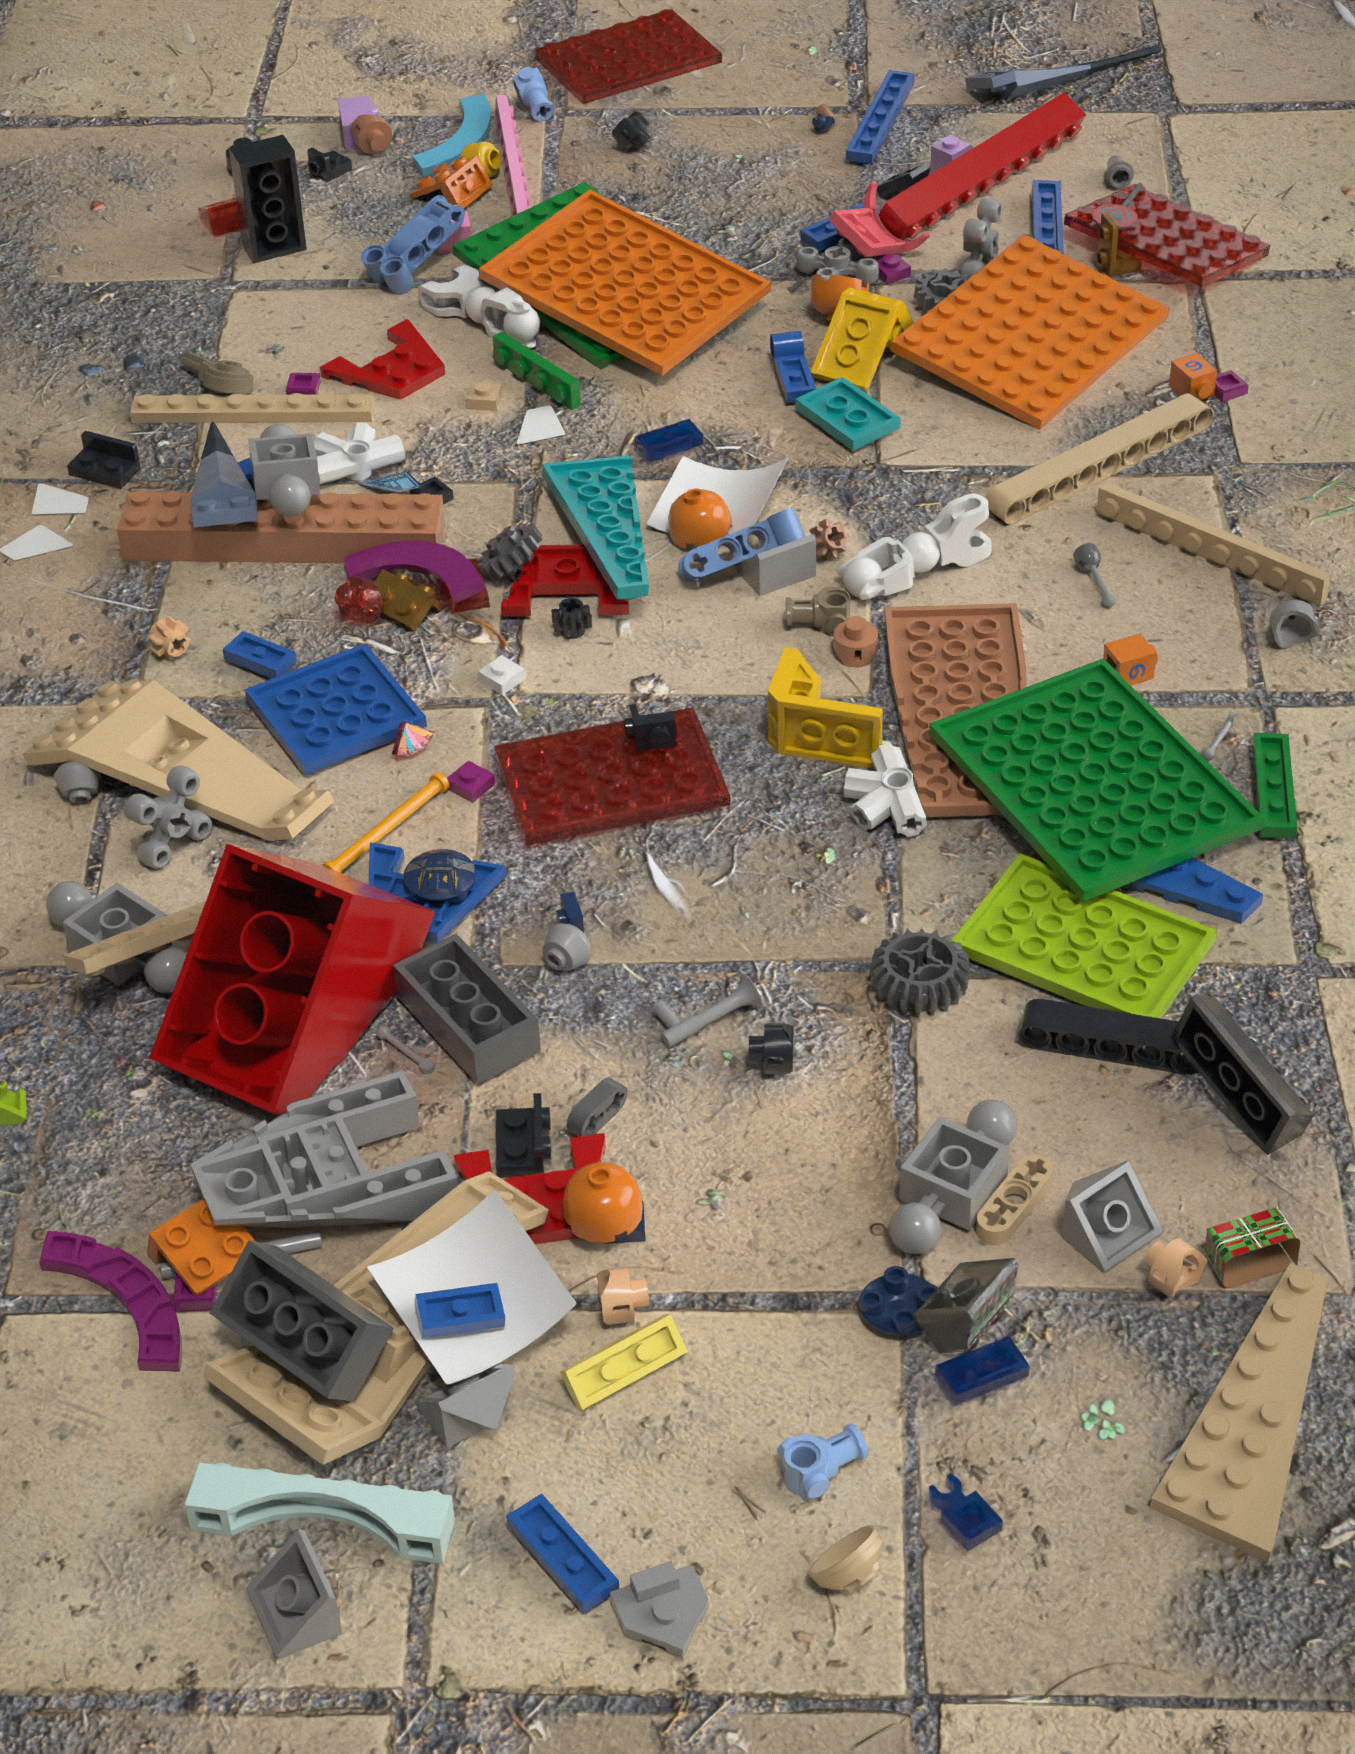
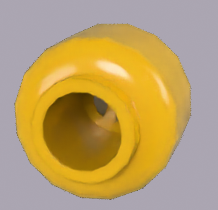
M490 142L468 144L461 152L460 157L464 156L466 159L477 156L489 178L496 175L501 166L500 152Z

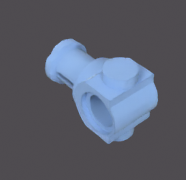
M524 67L517 75L512 76L517 96L522 106L531 108V115L534 120L546 121L554 113L555 107L551 101L547 100L548 92L543 77L537 67Z
M851 1423L844 1426L843 1432L826 1440L821 1436L815 1437L809 1434H802L798 1437L787 1438L777 1448V1453L781 1458V1470L784 1473L786 1488L791 1493L800 1496L803 1501L808 1498H817L824 1494L830 1486L828 1479L838 1475V1467L854 1459L862 1461L868 1458L869 1455L862 1433L855 1424Z

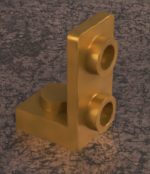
M1108 213L1101 214V224L1097 229L1099 250L1096 251V262L1098 266L1102 267L1109 277L1140 271L1142 260L1131 246L1117 247L1119 227Z

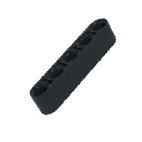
M1033 999L1025 1005L1018 1038L1028 1048L1184 1075L1199 1073L1171 1039L1179 1021L1046 999Z

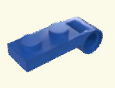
M801 331L770 334L771 356L786 402H795L796 398L816 389L804 355Z

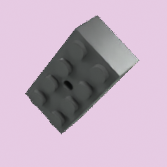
M457 934L393 965L397 997L477 1084L541 1051L538 1018Z
M249 1240L209 1313L326 1398L355 1401L394 1329L387 1322L279 1247Z

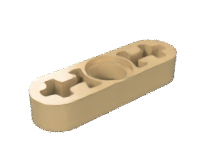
M1030 1154L1023 1157L977 1214L976 1233L981 1241L990 1245H1000L1012 1237L1052 1186L1054 1166L1049 1158L1040 1154ZM1029 1174L1034 1175L1030 1184H1028ZM1010 1194H1019L1026 1201L1021 1204H1011L1005 1200V1197ZM1001 1213L1002 1224H995L999 1220Z

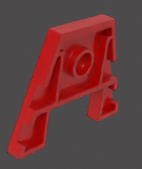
M405 319L387 329L388 340L397 345L395 349L382 356L375 357L372 362L363 367H358L342 356H338L320 366L321 377L327 380L334 376L341 378L342 383L345 385L363 384L368 387V391L402 400L444 376L445 365L410 320Z
M539 545L538 549L532 551L534 553L533 558L522 567L519 580L513 582L510 587V595L501 602L502 617L531 616L532 595L544 594L546 596H555L558 594H577L586 596L589 594H599V615H629V601L616 599L584 545Z
M605 1133L570 1138L574 1169L502 1179L549 1209L544 1224L526 1231L535 1245L579 1238L571 1231V1226L567 1221L565 1223L563 1217L564 1190L566 1184L577 1170L585 1165L602 1161V1156L606 1150ZM489 1150L454 1155L455 1170L465 1180L488 1171L492 1172Z

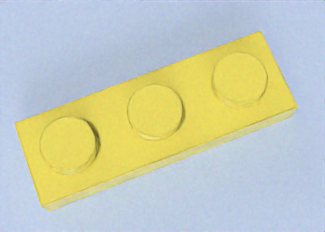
M664 1314L561 1370L560 1373L576 1408L583 1410L688 1351L671 1314Z

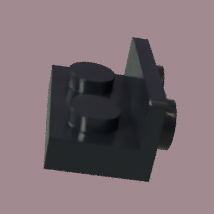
M84 431L81 434L83 449L67 465L70 476L122 489L141 469L135 443L90 431Z
M533 1093L534 1108L496 1109V1169L499 1178L544 1173V1160L552 1159L551 1137L544 1136V1130H551L550 1107H542L541 1093Z

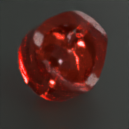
M354 576L336 590L335 602L345 619L370 624L380 617L384 604L372 580Z

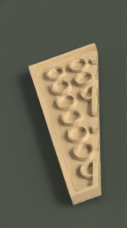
M1289 1263L1152 1495L1151 1509L1266 1562L1270 1561L1278 1530L1328 1278Z

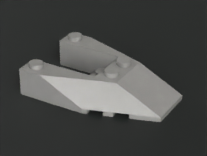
M404 1070L291 1103L286 1106L287 1112L268 1124L266 1120L261 1121L253 1126V1133L236 1143H233L231 1139L190 1164L214 1224L222 1226L304 1228L414 1221L458 1186L457 1175L444 1150L369 1173L356 1147L419 1128L417 1096Z

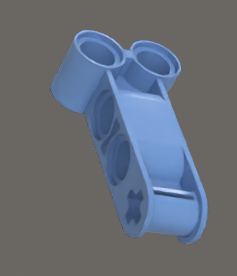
M441 195L435 196L384 246L371 245L364 249L361 254V260L371 280L375 283L386 282L389 290L394 294H403L409 291L413 286L411 273L460 227L465 217L464 209L459 205L448 203L447 199Z
M791 507L767 517L762 522L692 549L680 559L678 571L686 581H698L736 566L758 553L803 538L805 534L794 508ZM748 534L758 537L760 541L759 549H753L748 545ZM719 546H725L730 550V561H724L719 557ZM699 561L701 567L699 569H691L689 563Z

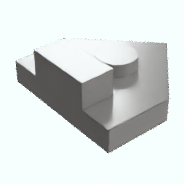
M672 1561L631 1574L629 1586L610 1592L611 1604L626 1637L639 1642L649 1641L666 1648V1652L681 1658L684 1657L690 1645L692 1635L709 1609L708 1597L693 1564L675 1570Z

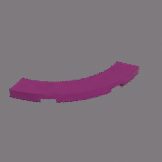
M419 540L391 542L356 552L344 558L348 577L353 585L379 576L382 569L392 573L393 569H407L408 572L425 575L432 574L438 577L449 588L456 603L486 589L479 573L463 554L453 548L435 542Z
M47 1231L39 1261L41 1270L60 1272L84 1278L101 1286L123 1304L134 1320L138 1330L139 1353L137 1363L139 1371L180 1372L182 1336L178 1317L171 1297L154 1273L137 1258L118 1247L113 1249L97 1243L95 1238L85 1235Z

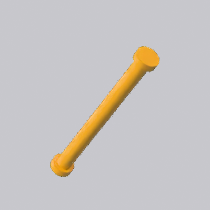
M435 772L429 777V782L333 861L327 860L322 866L341 873L370 849V842L377 843L438 792L444 793L449 788L447 778L442 773Z

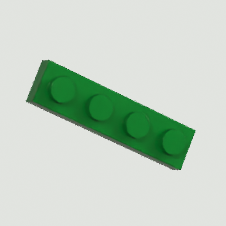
M500 332L493 336V357L495 362L570 410L581 406L580 380L505 333Z
M1253 733L1252 747L1258 812L1265 818L1264 827L1262 830H1259L1260 837L1296 838L1297 818L1289 734Z

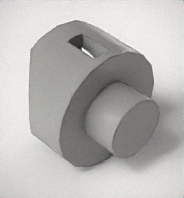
M1285 601L1278 605L1271 613L1270 626L1275 642L1281 648L1310 640L1319 634V626L1314 610L1310 604L1304 601Z

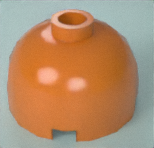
M822 274L812 276L811 301L813 307L819 313L827 315L826 321L831 322L842 292L850 287L869 292L870 284L862 285V280L830 275L829 280H821Z
M694 488L680 495L671 504L668 514L670 537L673 543L682 548H687L686 543L696 544V547H700L729 535V527L732 528L733 526L731 514L724 499L717 493L704 489Z
M596 1162L580 1168L570 1178L565 1186L562 1209L565 1223L567 1221L571 1226V1231L577 1237L589 1242L608 1243L615 1241V1235L622 1234L626 1230L627 1235H629L636 1229L642 1219L643 1203L637 1181L627 1170L611 1162Z

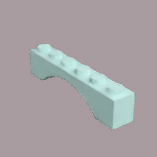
M199 1462L185 1502L191 1531L233 1536L251 1527L275 1520L299 1517L325 1518L348 1523L369 1532L387 1544L401 1559L437 1564L444 1563L455 1522L452 1495L441 1494L437 1491L429 1490L422 1492L400 1489L393 1485H368L348 1479L340 1481L316 1478L309 1474L292 1475L277 1473L264 1468L257 1470L233 1467L225 1463L208 1464Z

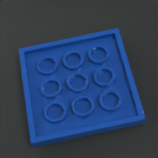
M365 643L245 689L248 703L304 775L403 737L406 724L420 729L427 727L424 713Z

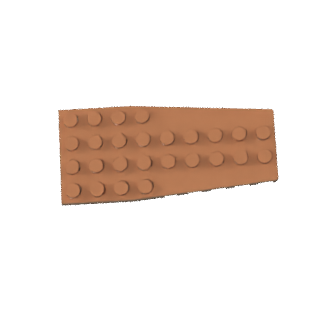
M1017 603L885 607L884 618L891 684L916 792L925 816L1003 815L929 735V723L1026 687V663Z

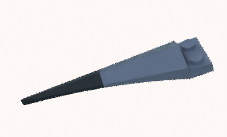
M1159 44L1107 59L1070 66L1035 70L986 71L965 78L967 89H977L978 92L991 90V92H997L1008 100L1161 52V47Z
M212 422L209 427L190 499L193 527L259 521L255 492L218 427Z

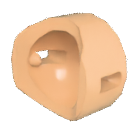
M1178 1238L1167 1245L1161 1241L1154 1243L1148 1250L1144 1263L1151 1268L1148 1276L1149 1283L1169 1298H1173L1175 1292L1180 1288L1189 1287L1200 1282L1206 1270L1208 1260L1198 1250ZM1184 1259H1187V1260L1193 1262L1194 1264L1191 1265L1190 1263H1188V1262L1185 1261Z
M628 1267L606 1269L597 1273L603 1323L635 1322L634 1308L649 1306L646 1278L630 1280Z

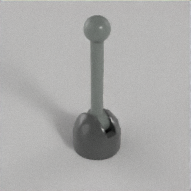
M1083 544L1074 551L1073 559L1082 571L1092 573L1103 595V605L1112 607L1116 601L1115 597L1108 593L1097 570L1101 561V554L1095 544Z

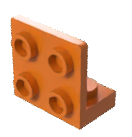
M462 156L451 162L450 166L447 163H443L432 170L434 175H429L416 183L417 188L410 195L412 198H416L441 189L448 203L459 205L464 209L493 184L477 156L469 159Z
M202 1199L151 1231L148 1238L147 1254L155 1265L167 1259L195 1296H199L229 1277L248 1240L254 1242L255 1240L244 1226L215 1225L206 1203Z

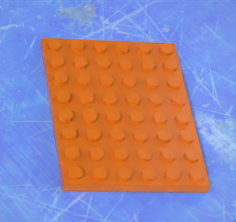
M591 189L479 268L480 279L501 290L508 287L520 295L524 302L530 304V306L661 376L771 292L770 281Z
M1023 234L892 341L890 351L1040 430L1168 318L1170 308L1086 266L1082 262L1076 261L1060 251L1052 249L1036 239Z

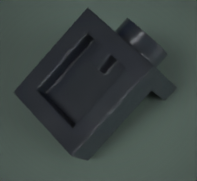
M313 147L307 150L310 173L326 182H330L352 170L351 160L334 150L325 154Z

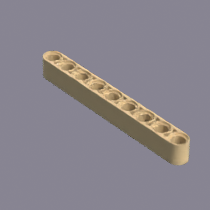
M1189 393L1181 395L995 485L985 496L988 501L989 511L1007 524L1017 523L1204 431L1211 424L1214 411Z

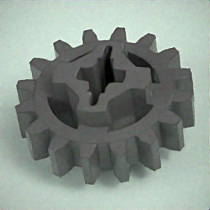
M934 269L932 270V275L923 273L922 278H917L914 291V298L917 299L916 304L923 305L924 311L932 309L967 281L969 275H961L959 270L949 273L947 269L941 271Z
M530 521L524 525L519 523L516 528L513 526L504 528L500 534L490 539L486 544L488 549L481 553L483 557L478 559L479 568L490 579H493L495 576L500 578L505 572L507 575L515 573L519 567L533 558L534 553L532 551L538 549V543L543 540L541 532Z

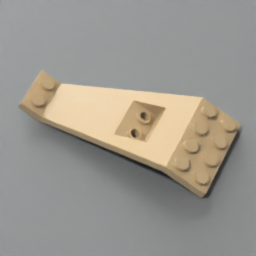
M138 678L120 684H117L116 681L103 684L98 688L97 695L80 702L76 706L77 711L54 723L55 728L52 731L36 737L32 741L33 746L23 753L28 766L74 761L126 782L131 787L135 786L167 798L170 791L166 782L169 771L176 766L188 767L198 774L200 785L197 792L185 798V807L198 810L209 817L266 840L293 839L334 802L329 790L313 791L312 788L301 790L155 680L139 681Z
M488 1171L463 1181L336 1282L333 1286L394 1327L355 1401L326 1398L254 1345L247 1346L207 1363L204 1378L322 1465L381 1438L430 1366L431 1361L369 1272L367 1266L402 1255L439 1235L468 1214L494 1189L525 1231L544 1224L549 1209Z

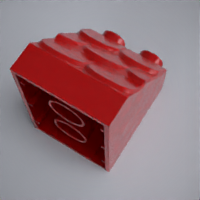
M227 843L149 1059L271 1113H286V1106L307 1099L313 1094L335 1065L338 1066L375 1016L385 1009L396 995L393 965L421 951L435 911L314 862Z

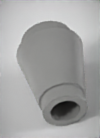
M1119 155L1110 157L1107 162L1106 171L1108 184L1114 188H1124L1129 185L1134 176L1132 167Z

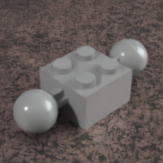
M270 425L262 432L260 438L248 439L256 500L270 502L273 509L283 516H297L306 510L312 495L320 494L318 461L312 433L297 435L287 425Z
M65 881L54 886L46 899L48 915L56 924L64 928L69 953L167 916V914L119 883L114 884L95 899H92L89 890L78 882ZM172 942L167 943V948L162 951L144 952L136 955V960L131 963L107 966L104 968L105 972L101 975L119 986L144 967L145 978L152 988L162 993H173L186 953L174 947Z
M985 1100L978 1103L968 1115L967 1128L939 1116L900 1167L899 1199L907 1202V1204L902 1205L894 1212L889 1224L891 1239L900 1250L909 1254H922L932 1249L938 1242L941 1234L939 1217L970 1231L977 1221L979 1210L1008 1176L1009 1146L1006 1145L1012 1141L1016 1134L1017 1119L1013 1110L1007 1104L999 1100Z

